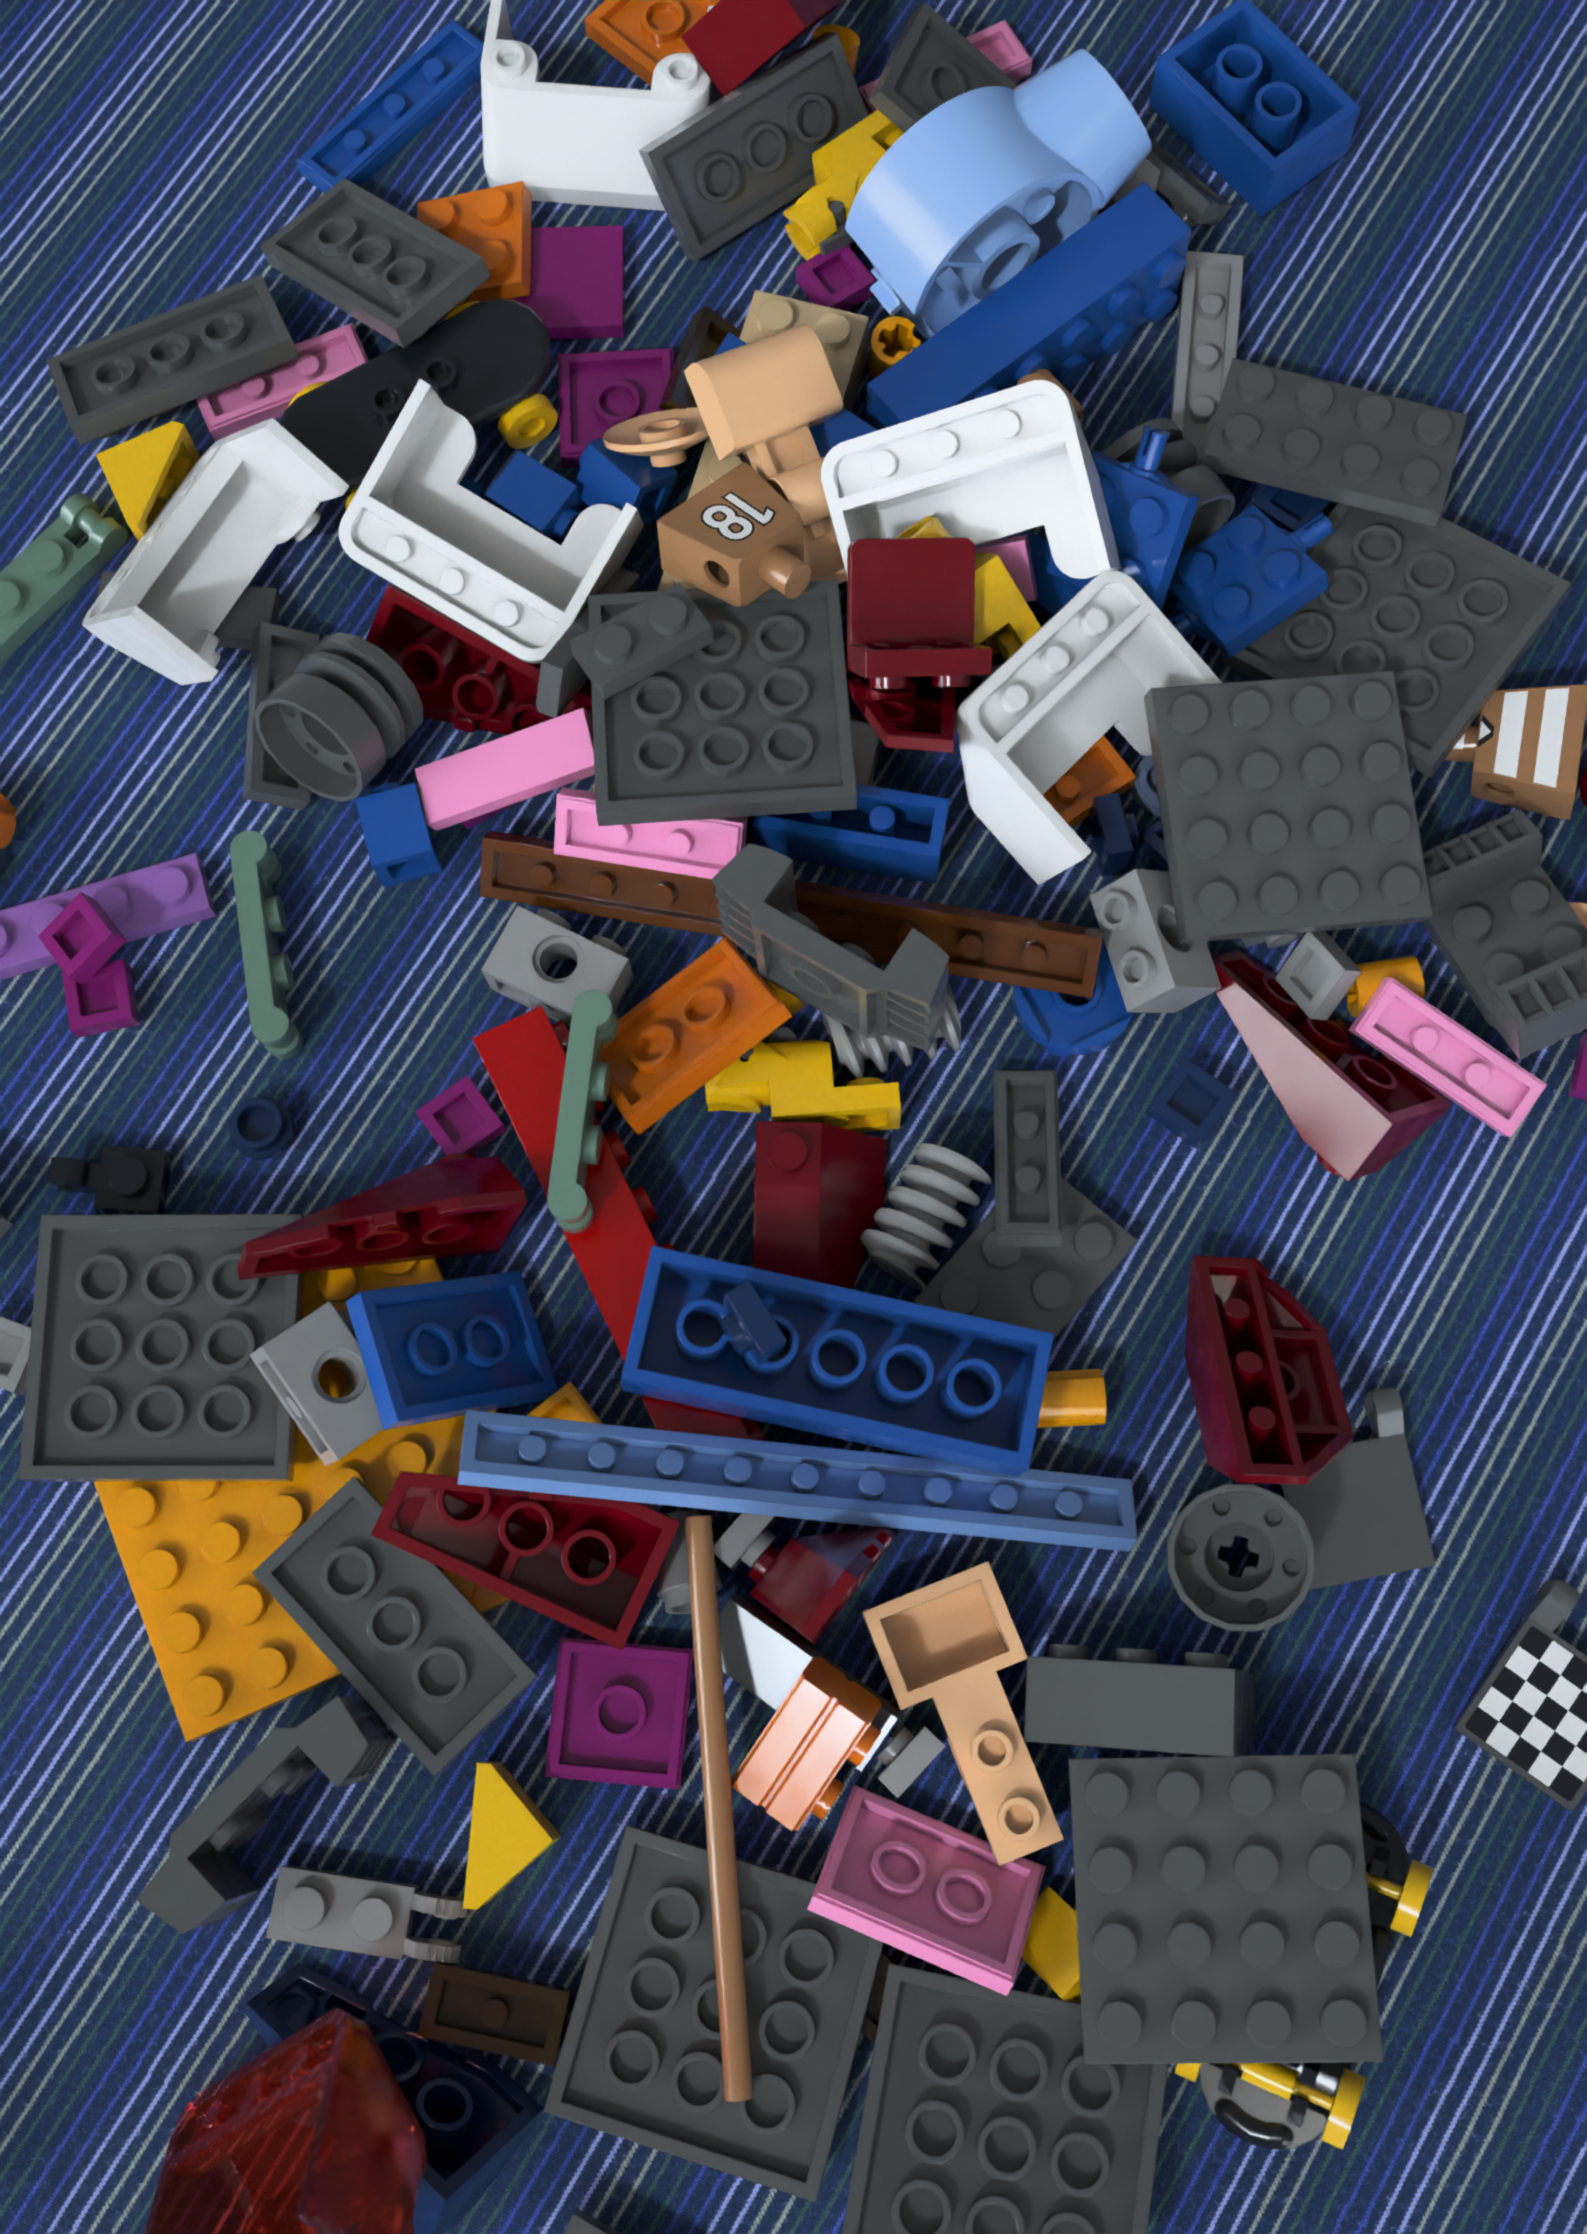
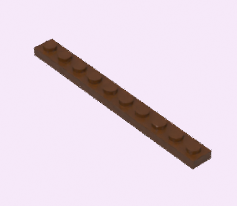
M489 831L482 838L481 897L726 937L721 931L723 925L722 921L719 920L721 914L717 908L716 886L713 884L712 879L554 854V841L496 831ZM795 880L798 913L809 918L819 928L820 935L840 946L846 942L854 944L865 950L878 963L889 964L911 929L914 928L935 942L950 956L948 974L1088 998L1093 997L1104 930Z

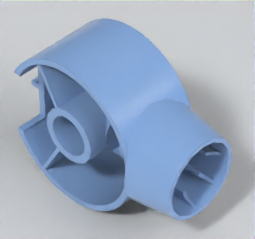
M1083 48L1074 51L1015 87L1014 90L1004 86H987L968 91L943 103L910 127L886 151L865 179L849 211L845 230L874 266L871 273L878 280L870 287V291L890 316L895 315L901 309L927 341L1096 218L1098 210L1105 207L1152 151L1151 140L1137 112L1107 70Z

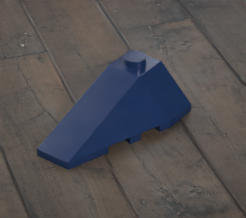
M297 1963L245 2005L244 2013L374 2196L411 2234H445L479 2201L543 2112L544 2108L493 2060L471 2050L467 2058L430 2038L417 2036L419 2023L413 2021L411 2027L408 2028L374 2011L370 1998L300 1963Z

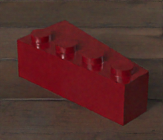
M720 0L688 29L681 38L724 97L847 0Z

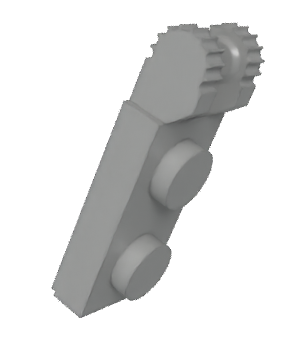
M285 1864L280 1866L266 1938L403 1960L408 1956L426 1961L458 1963L461 1945L444 1938L411 1936L415 1911L433 1914L435 1917L455 1920L458 1917H466L468 1909H463V1898L419 1891L420 1885Z

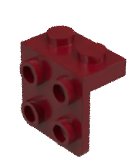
M963 537L856 539L851 542L848 547L847 556L848 671L864 678H870V688L875 689L908 688V677L932 676V686L967 687L970 686L971 675H992V648L974 643L975 545L970 539Z

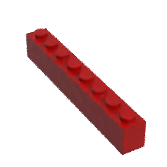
M540 1006L472 1039L546 1196H548L569 1032L563 1020L551 1025L543 1007ZM596 1101L595 1113L605 1109L602 1101ZM594 1115L593 1125H599ZM613 1130L606 1134L602 1132V1145L598 1165L588 1164L584 1191L594 1208L592 1224L580 1233H569L564 1230L563 1233L625 1362L652 1245L657 1246L648 1225L659 1219L643 1186L630 1190L621 1169L630 1165L631 1161L616 1130ZM670 1242L660 1246L673 1250ZM640 1395L656 1430L766 1441L756 1420L748 1419L742 1422L738 1416Z

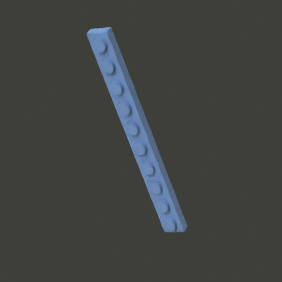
M466 1410L458 1485L1129 1552L1138 1540L1131 1479L1028 1469L1016 1478L922 1457Z

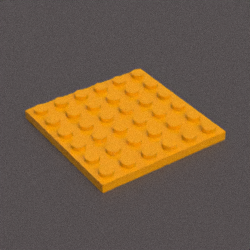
M437 1259L305 1273L302 1319L329 1301L337 1312L345 1310L349 1313L345 1301L362 1291L445 1281ZM322 1364L318 1373L320 1387L326 1394L332 1397H343L347 1389V1378L344 1372L333 1364ZM498 1409L485 1411L499 1413ZM465 1415L381 1430L346 1456L327 1466L322 1463L296 1425L293 1481L94 1482L186 1742H194L343 1676L252 1572L352 1477L360 1479L373 1495L385 1505L401 1471L458 1476ZM441 1568L482 1613L512 1601L507 1597Z

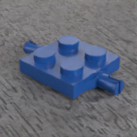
M1144 426L1134 462H1120L1097 451H1092L1091 455L1099 474L1122 569L1116 571L1130 576L1161 611L1200 495L1174 485L1164 473L1158 470L1170 433L1161 431L1162 429L1154 426ZM1051 555L1046 572L1066 580L1080 589L1095 578L1077 579L1064 574L1056 566Z
M1253 504L1179 557L1166 595L1177 606L1179 614L1169 621L1184 639L1192 633L1196 634L1199 637L1212 641L1229 659L1329 588L1327 573L1307 555L1306 551L1334 533L1330 520L1322 512H1318L1316 516L1295 531L1290 532L1277 527Z

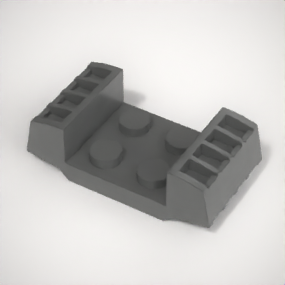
M1520 808L1423 852L1433 915L1423 921L1426 931L1489 1026L1498 1030L1519 1060L1587 1029V929L1541 867L1543 835Z
M747 844L713 877L712 882L716 886L715 896L718 898L717 908L721 914L719 920L722 921L723 925L721 931L756 959L758 972L761 977L867 1039L887 1035L926 1052L930 1050L947 1006L948 965L950 958L935 942L912 928L885 970H881L876 967V961L865 950L847 942L843 943L842 946L820 935L819 928L809 918L798 913L793 860L783 854L756 844Z
M351 1695L349 1698L347 1696L342 1698L336 1696L296 1727L275 1728L170 1835L169 1857L137 1898V1901L182 1934L190 1930H196L200 1926L204 1927L209 1923L212 1924L217 1920L220 1921L240 1909L261 1890V1887L226 1849L232 1843L239 1848L248 1842L269 1819L263 1812L265 1807L282 1792L288 1797L294 1794L314 1775L318 1768L336 1787L366 1782L384 1761L395 1743L393 1736L379 1714L359 1695L356 1697Z

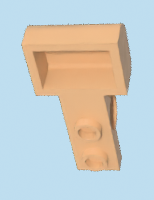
M801 324L692 363L684 370V374L718 460L722 461L747 452L753 469L800 514L803 521L804 562L812 569L810 581L838 579V585L847 582V574L821 480V468L825 457H820L809 429L828 421L843 409L842 396L816 333L808 325Z
M989 1561L863 1611L864 1621L898 1708L903 1710L932 1698L954 1759L970 1793L997 1864L999 1866L1064 1840L996 1672L1026 1660L1027 1654Z

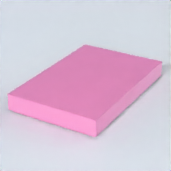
M853 1785L807 1910L1007 1996L1015 1982L1046 1866L1025 1857H1020L999 1866L989 1842Z

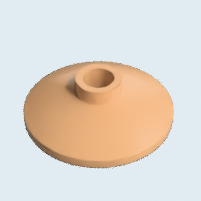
M686 407V409L675 408L652 412L625 420L609 428L603 434V441L605 447L609 450L627 455L650 456L653 467H669L684 462L687 459L685 449L707 439L709 434L698 407Z

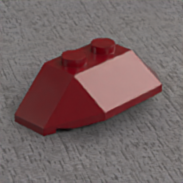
M1193 1256L1190 1264L1185 1359L1207 1464L1238 1483L1306 1485L1350 1446L1354 1438L1326 1329L1290 1292L1268 1278L1271 1272L1257 1258Z

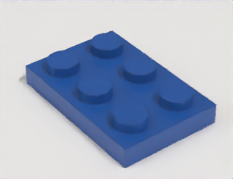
M520 1270L362 1291L345 1301L383 1430L466 1415V1410L489 1411L542 1401L558 1391Z

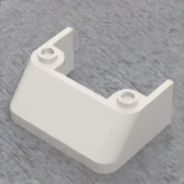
M491 0L481 58L483 164L490 188L523 181L532 195V201L665 211L638 150L721 99V93L693 53H675L663 58L653 71L651 90L538 82L540 69L537 55L527 44L513 40L506 0ZM708 5V11L711 10L714 6Z
M273 418L219 439L201 456L144 536H142L91 606L82 622V626L102 642L179 685L212 681L218 673L215 667L220 660V654L215 651L219 638L214 635L216 629L276 545L284 543L292 537L298 542L303 540L314 529L321 517V514L315 510L320 502L343 496L349 485Z

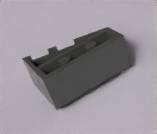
M1049 1644L1048 1657L1027 1656L1024 1742L1224 1757L1255 1755L1256 1673L1227 1668V1655L1185 1652L1184 1666L1157 1664L1158 1651L1116 1648V1661L1089 1660V1646Z

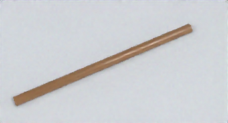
M711 1515L685 1517L684 1521L724 2099L728 2102H739L753 2098L712 1517Z

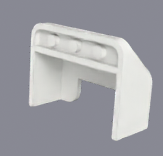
M419 379L341 519L339 525L341 546L346 554L358 564L524 662L540 664L542 659L588 605V595H596L616 570L620 569L644 527L639 511L627 502L622 511L608 504L592 505L578 515L565 540L560 545L459 485L477 450V437L473 427L464 416L444 405L430 384Z
M1045 380L1029 381L841 442L828 452L823 461L821 480L846 574L848 547L852 541L868 538H893L908 526L930 515L932 518L937 516L943 527L952 537L968 538L975 546L1044 526L1054 563L1060 571L1072 578L1088 579L1098 576L1103 572L1122 569L1099 474L1068 394L1052 382Z
M1107 571L1096 576L961 703L956 714V729L967 797L971 809L1038 885L1084 860L1092 852L1045 799L1043 794L1112 726L1120 732L1138 753L1146 757L1148 755L1152 756L1144 696L1151 688L1222 683L1130 576L1119 571Z

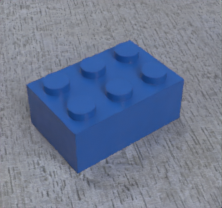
M1236 0L1158 57L1148 104L1261 217L1346 155L1361 107L1250 0Z

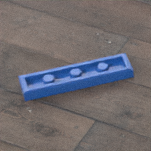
M452 19L296 160L300 174L324 194L343 178L361 187L481 77V58L484 42L455 19Z

